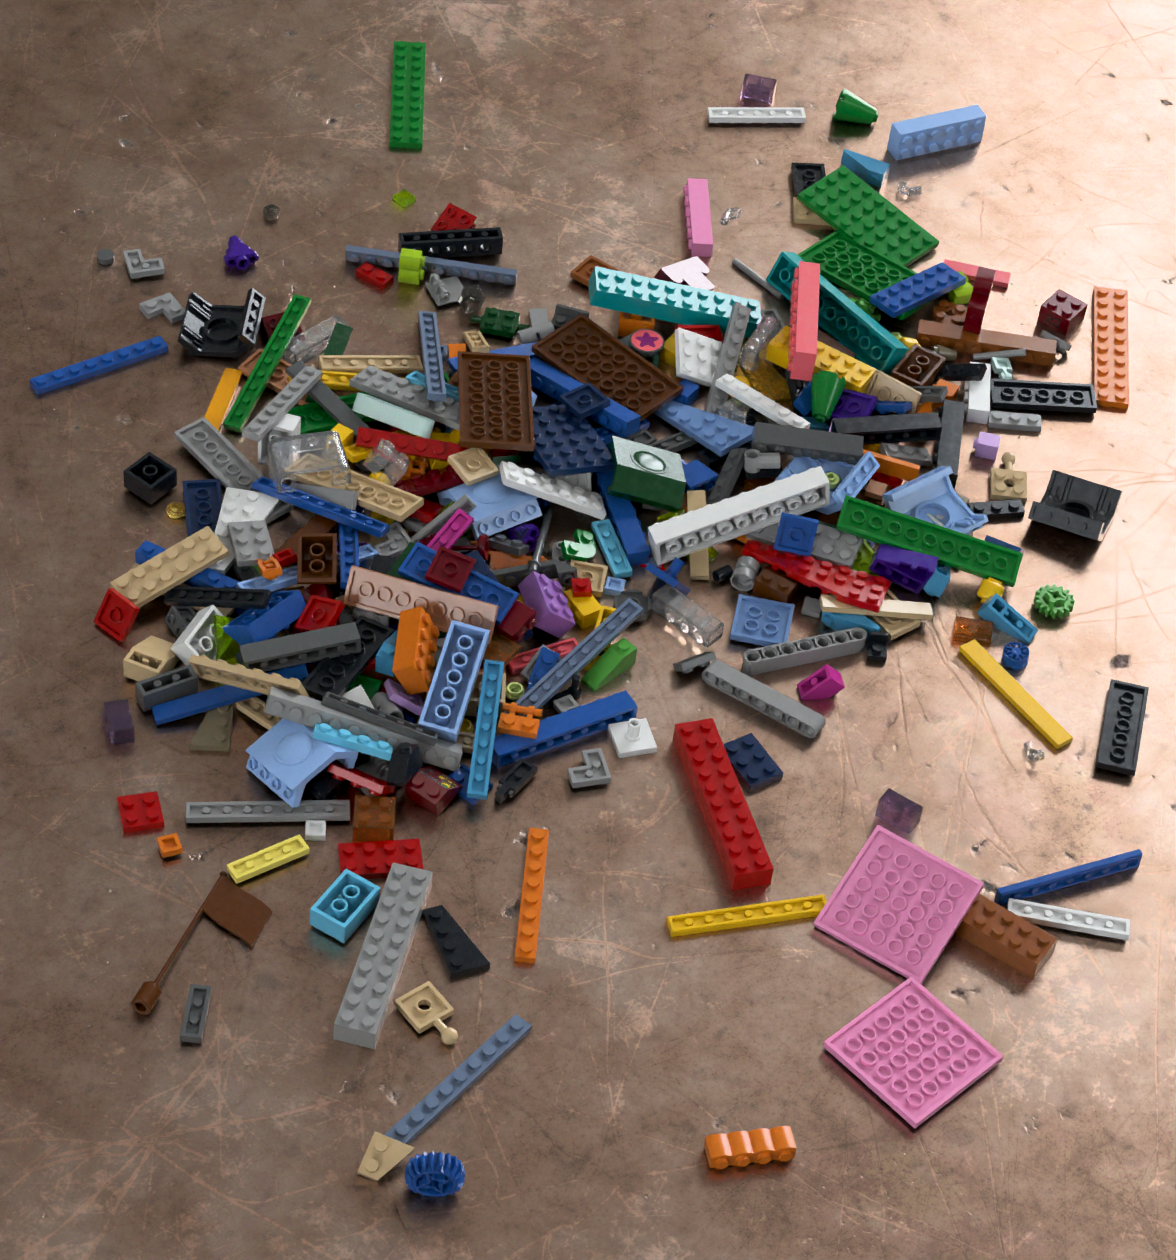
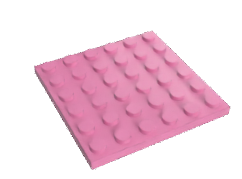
M877 825L813 924L818 929L907 979L912 976L917 982L922 984L983 889L984 882Z
M912 976L826 1039L823 1044L826 1050L915 1129L1003 1060L1001 1053Z

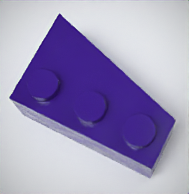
M880 544L872 556L868 570L919 594L933 575L939 557Z

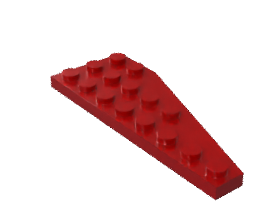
M747 540L742 551V555L753 557L759 563H768L772 566L771 569L775 571L781 569L786 572V576L804 585L820 588L822 590L821 593L825 595L831 593L837 596L836 600L876 613H879L891 583L890 580L882 576L876 577L864 571L852 570L847 566H838L829 561L814 559L811 556L776 550L773 545L761 544L756 540Z

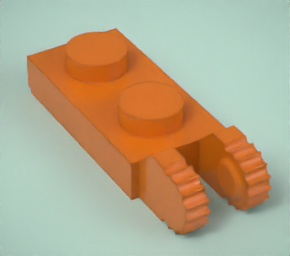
M273 556L265 561L257 559L258 570L263 578L273 580L277 579L279 575H283L282 567Z

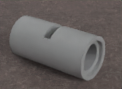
M549 321L517 331L518 341L520 345L538 342L554 332L555 329L552 322Z
M379 692L372 697L371 703L376 710L404 719L403 713L393 701L389 700L387 693Z

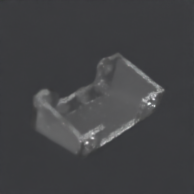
M336 431L278 437L270 440L268 443V472L278 493L297 491L296 474L332 470L333 486L351 483V471L340 435ZM342 472L344 479H337V474ZM285 479L292 481L288 487L282 486V482Z

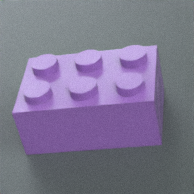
M533 571L518 584L525 604L536 611L535 627L561 638L576 624L573 619V613L567 604L568 600L564 596L562 586L558 581H553L544 574Z

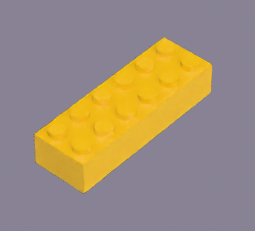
M787 325L768 343L765 358L787 369L788 361L790 360L788 359V351L791 349L788 348L790 327ZM817 340V356L813 372L815 374H818V371L837 373L838 378L842 379L843 376L846 379L844 389L865 394L877 369Z

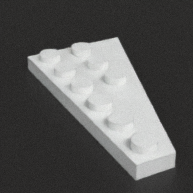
M227 487L215 535L229 550V556L208 568L225 575L236 560L227 529L228 522L266 520L274 512L276 505H279L282 500L262 492Z

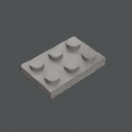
M265 520L228 522L227 529L238 567L257 566V559H262V561L269 560V557L275 554Z

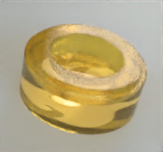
M179 502L170 503L167 506V516L173 520L182 519L185 516V506Z

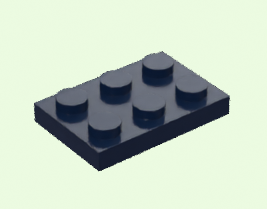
M752 733L723 744L735 774L749 792L783 778L782 770Z

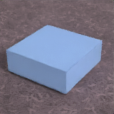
M607 576L603 594L620 595L621 591L625 588L626 580Z

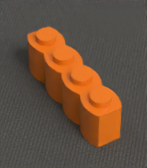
M790 1126L735 1131L728 1134H712L706 1136L704 1142L709 1167L724 1169L730 1165L744 1167L752 1162L766 1164L772 1160L785 1162L795 1157L797 1149Z

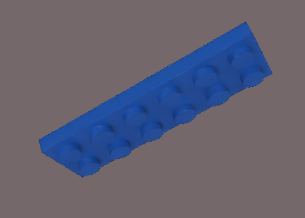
M941 262L871 295L869 302L892 318H895L964 285L966 278Z
M419 542L414 545L398 569L399 575L415 583L498 605L499 609L495 624L501 625L517 600L519 593L472 570L461 594L425 580V575L437 551Z

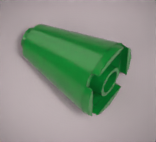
M843 88L837 100L836 112H833L832 119L872 124L873 122L876 123L879 113H877L876 108Z
M818 371V374L813 372L811 379L812 417L816 422L824 423L830 419L846 386V379L843 376L840 379L838 374L834 372Z

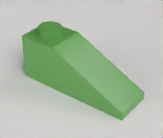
M623 637L607 649L581 678V682L594 692L635 664L637 648Z

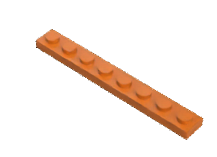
M529 827L514 962L535 964L549 837L548 829Z

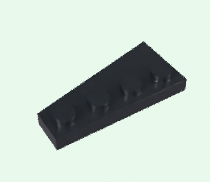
M443 905L422 910V916L450 979L490 968V962Z

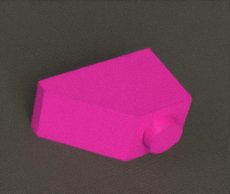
M828 664L797 684L802 700L831 698L845 688L841 674Z

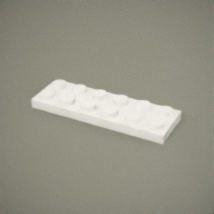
M501 461L499 470L503 485L604 520L606 511L602 497L598 493L585 491L579 486L568 485L563 480H554L546 474L540 475L529 468L518 467L512 462Z

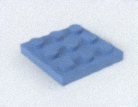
M739 594L730 640L762 646L788 642L795 605Z

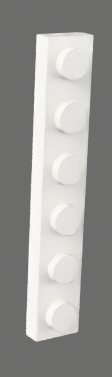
M708 107L707 111L709 123H805L806 120L804 108Z
M725 374L716 380V387L783 426L810 428V422L734 378L732 375Z
M1012 898L1008 899L1007 910L1033 924L1128 940L1130 935V919Z

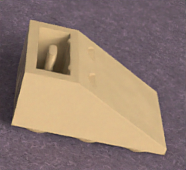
M151 635L133 646L123 660L124 676L139 682L173 670L180 660L170 649L174 643Z

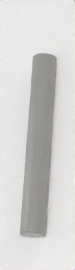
M1026 349L974 353L973 359L985 360L992 359V357L1026 356Z

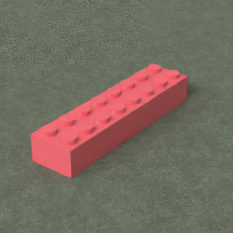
M799 261L798 268L794 270V278L796 279L792 281L790 314L792 315H790L789 325L792 326L789 329L790 338L788 348L791 349L788 351V359L790 360L788 361L787 371H790V379L811 381L817 356L820 264Z

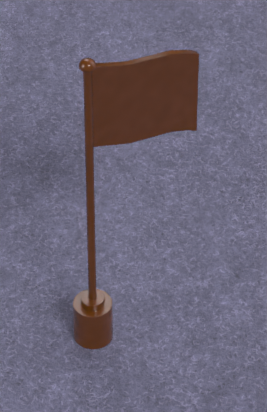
M221 871L219 873L220 877L155 981L144 982L131 1002L132 1008L142 1015H148L162 994V990L158 985L159 981L202 912L252 948L271 917L272 910L261 900L239 888L227 877L225 871Z

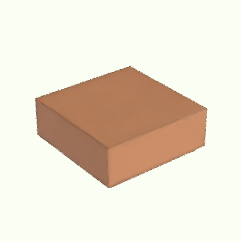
M870 479L864 496L882 501V494L886 492L888 484Z

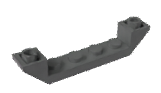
M555 559L541 561L540 568L537 570V573L544 574L549 579L556 578L562 587L571 586V578H577L576 567ZM529 564L493 570L492 572L500 584L506 587L518 586L530 574Z

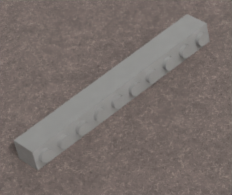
M274 686L270 688L264 713L313 728L315 723H325L334 729H345L350 731L351 734L365 735L375 741H385L393 746L392 752L400 743L418 744L423 762L455 772L462 756V745L438 738L433 747L322 705V701Z

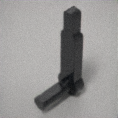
M577 674L573 675L572 685L567 690L555 694L540 709L549 710L554 708V700L569 694L574 700L580 699L582 690L579 687L580 676Z

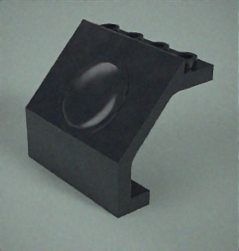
M251 288L247 293L246 302L243 306L212 305L193 291L188 297L177 342L188 349L186 355L238 358L256 344L266 298L254 288Z
M1053 470L1040 503L1033 501L1028 519L1102 542L1118 511L1117 508L1123 491Z

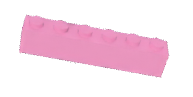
M687 178V185L683 187V195H686L684 197V206H686L685 217H687L686 227H689L687 228V238H690L688 239V249H691V256L712 257L713 235L707 179Z

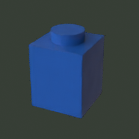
M683 379L679 383L683 386V393L672 399V401L691 406L698 399L699 386L687 379Z

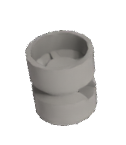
M750 556L740 557L736 562L730 579L731 585L739 591L751 590L754 587V581L760 570L759 562Z

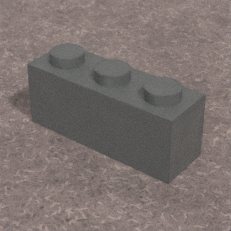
M189 664L136 682V700L143 712L151 710L152 706L199 693L198 676Z

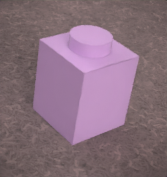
M980 431L979 437L974 439L972 447L976 449L974 456L996 460L1001 436Z

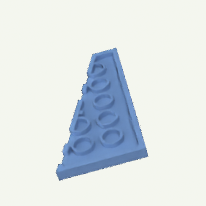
M671 400L654 412L655 415L680 431L685 432L686 435L694 438V440L720 457L729 453L731 449H736L752 440L754 426Z

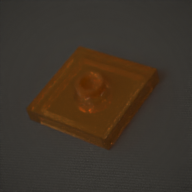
M493 630L491 643L487 644L482 664H484L485 660L504 662L505 667L521 652L522 646Z

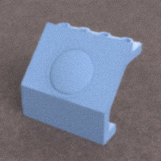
M871 452L865 453L856 465L841 461L830 462L826 459L814 460L804 456L794 457L775 481L818 466L822 467L824 473L833 472L837 474L840 481L836 488L830 489V504L815 509L829 515L841 510L846 495L855 498L880 465Z
M940 466L882 494L887 509L934 524L936 523L926 514H931L936 519L938 514L944 517L941 520L937 519L944 524L942 527L966 535L970 531L973 532L982 528L983 524L989 521L986 514L973 513L955 492L949 475L953 473L951 466Z
M500 470L497 476L467 486L463 483L437 492L440 504L447 506V508L464 494L475 502L477 507L468 513V515L474 518V522L470 527L475 540H478L481 534L490 536L542 516L536 499L538 497L503 485Z
M283 718L245 750L250 754L246 768L293 808L299 807L304 788L313 777L334 760H338L347 769L354 768L359 752L312 738L313 727Z

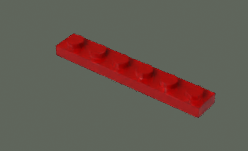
M358 427L355 444L357 447L448 462V456L468 449L460 447V444L363 427Z

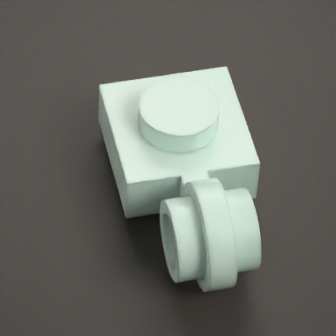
M992 357L990 363L994 374H999L998 379L1012 380L1011 373L1013 369L1009 358Z

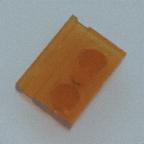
M956 616L952 641L968 643L975 639L981 646L990 647L993 622Z

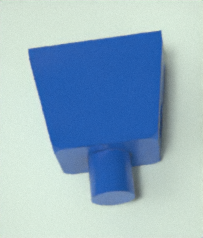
M681 459L686 480L684 493L687 494V491L705 490L706 493L713 490L718 479L717 473L699 460L686 463Z

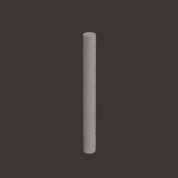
M733 259L732 264L778 299H783L784 295L739 259Z

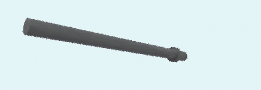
M552 507L546 508L534 555L529 562V573L537 572L540 568V558L553 514Z

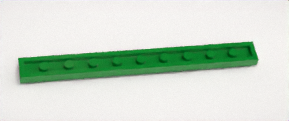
M294 294L223 423L225 429L241 433L311 305V298Z

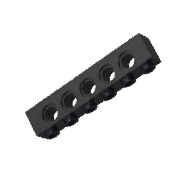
M501 227L399 233L398 252L400 253L402 248L420 250L423 252L422 256L434 258L502 254L503 235Z

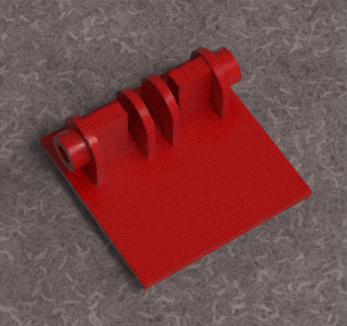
M449 203L431 230L475 229L476 224H474V221L477 217Z

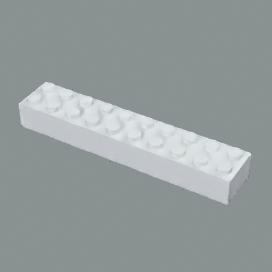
M818 466L799 474H793L785 479L776 480L768 485L759 486L754 490L742 492L737 496L725 498L720 502L706 505L703 508L689 511L686 514L672 517L669 520L655 523L648 527L649 545L651 546L652 555L657 565H661L674 560L675 557L680 558L689 555V553L779 523L782 512L801 515L829 505L830 482L822 467Z

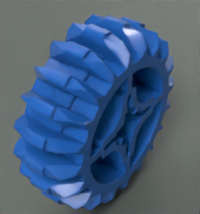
M433 1151L431 1153L423 1152L422 1155L416 1154L415 1158H410L405 1168V1180L408 1188L413 1190V1193H420L421 1196L427 1195L429 1197H446L448 1194L454 1195L455 1192L460 1191V1188L463 1187L465 1170L462 1161L458 1160L457 1156H450V1153L443 1154L441 1151L439 1153H434Z

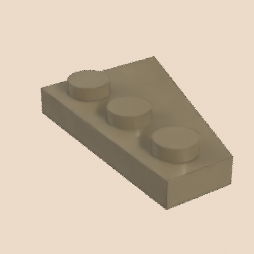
M234 703L208 710L189 744V750L230 752Z

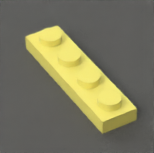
M299 834L227 864V871L235 883L238 884L310 853V848Z

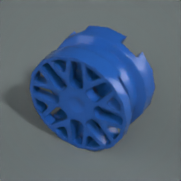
M1009 642L1003 648V665L1006 668H1011V670H1023L1028 665L1029 648L1021 642Z

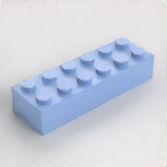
M977 104L892 123L887 150L897 161L981 142L987 116Z
M455 620L451 621L418 726L439 733L438 738L456 743L489 641L490 630Z

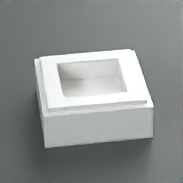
M306 820L305 840L325 841L326 821Z

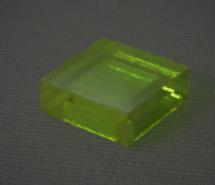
M403 189L392 196V201L405 209L416 202V196Z

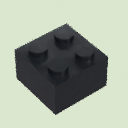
M151 452L145 454L123 471L124 487L150 504H153L177 486V469Z

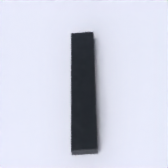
M176 586L167 591L164 603L173 606L208 607L214 605L219 608L266 610L272 593L266 589Z

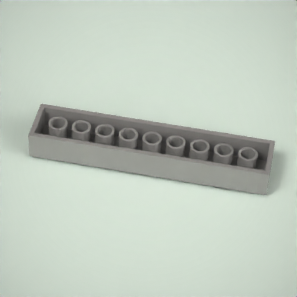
M392 863L334 1023V1040L371 1049L376 1048L417 931L422 910L425 908L432 888V871Z

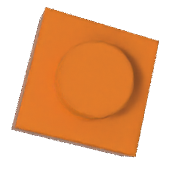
M177 833L157 837V845L162 858L183 853Z

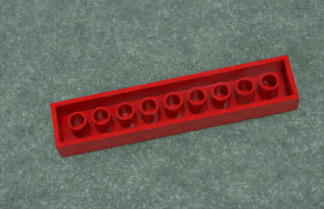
M713 718L675 724L673 742L732 891L771 884L774 870Z

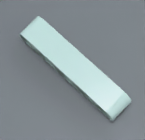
M357 392L352 408L357 413L430 439L435 423L430 418Z

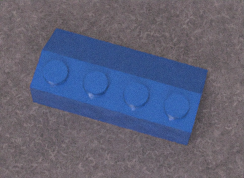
M300 590L274 591L266 610L248 609L222 628L225 633L240 645L273 639L277 636L276 633L289 628L290 623L298 621L306 603Z

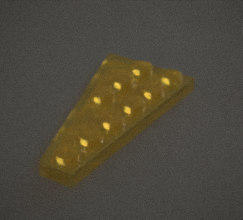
M743 339L737 363L748 379L750 386L776 403L792 402L787 381Z

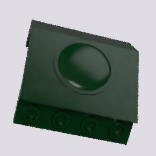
M612 435L611 443L606 445V447L613 455L614 473L612 483L608 486L606 494L671 512L680 510L686 485L680 454Z

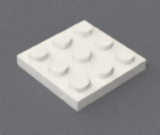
M678 327L675 330L676 376L711 387L722 342Z

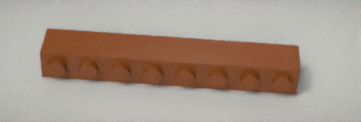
M919 319L916 340L921 347L931 348L938 344L956 350L959 353L972 355L974 353L1026 349V356L1006 358H1009L1011 361L1053 367L1057 340L981 329L980 334L963 331L964 326Z

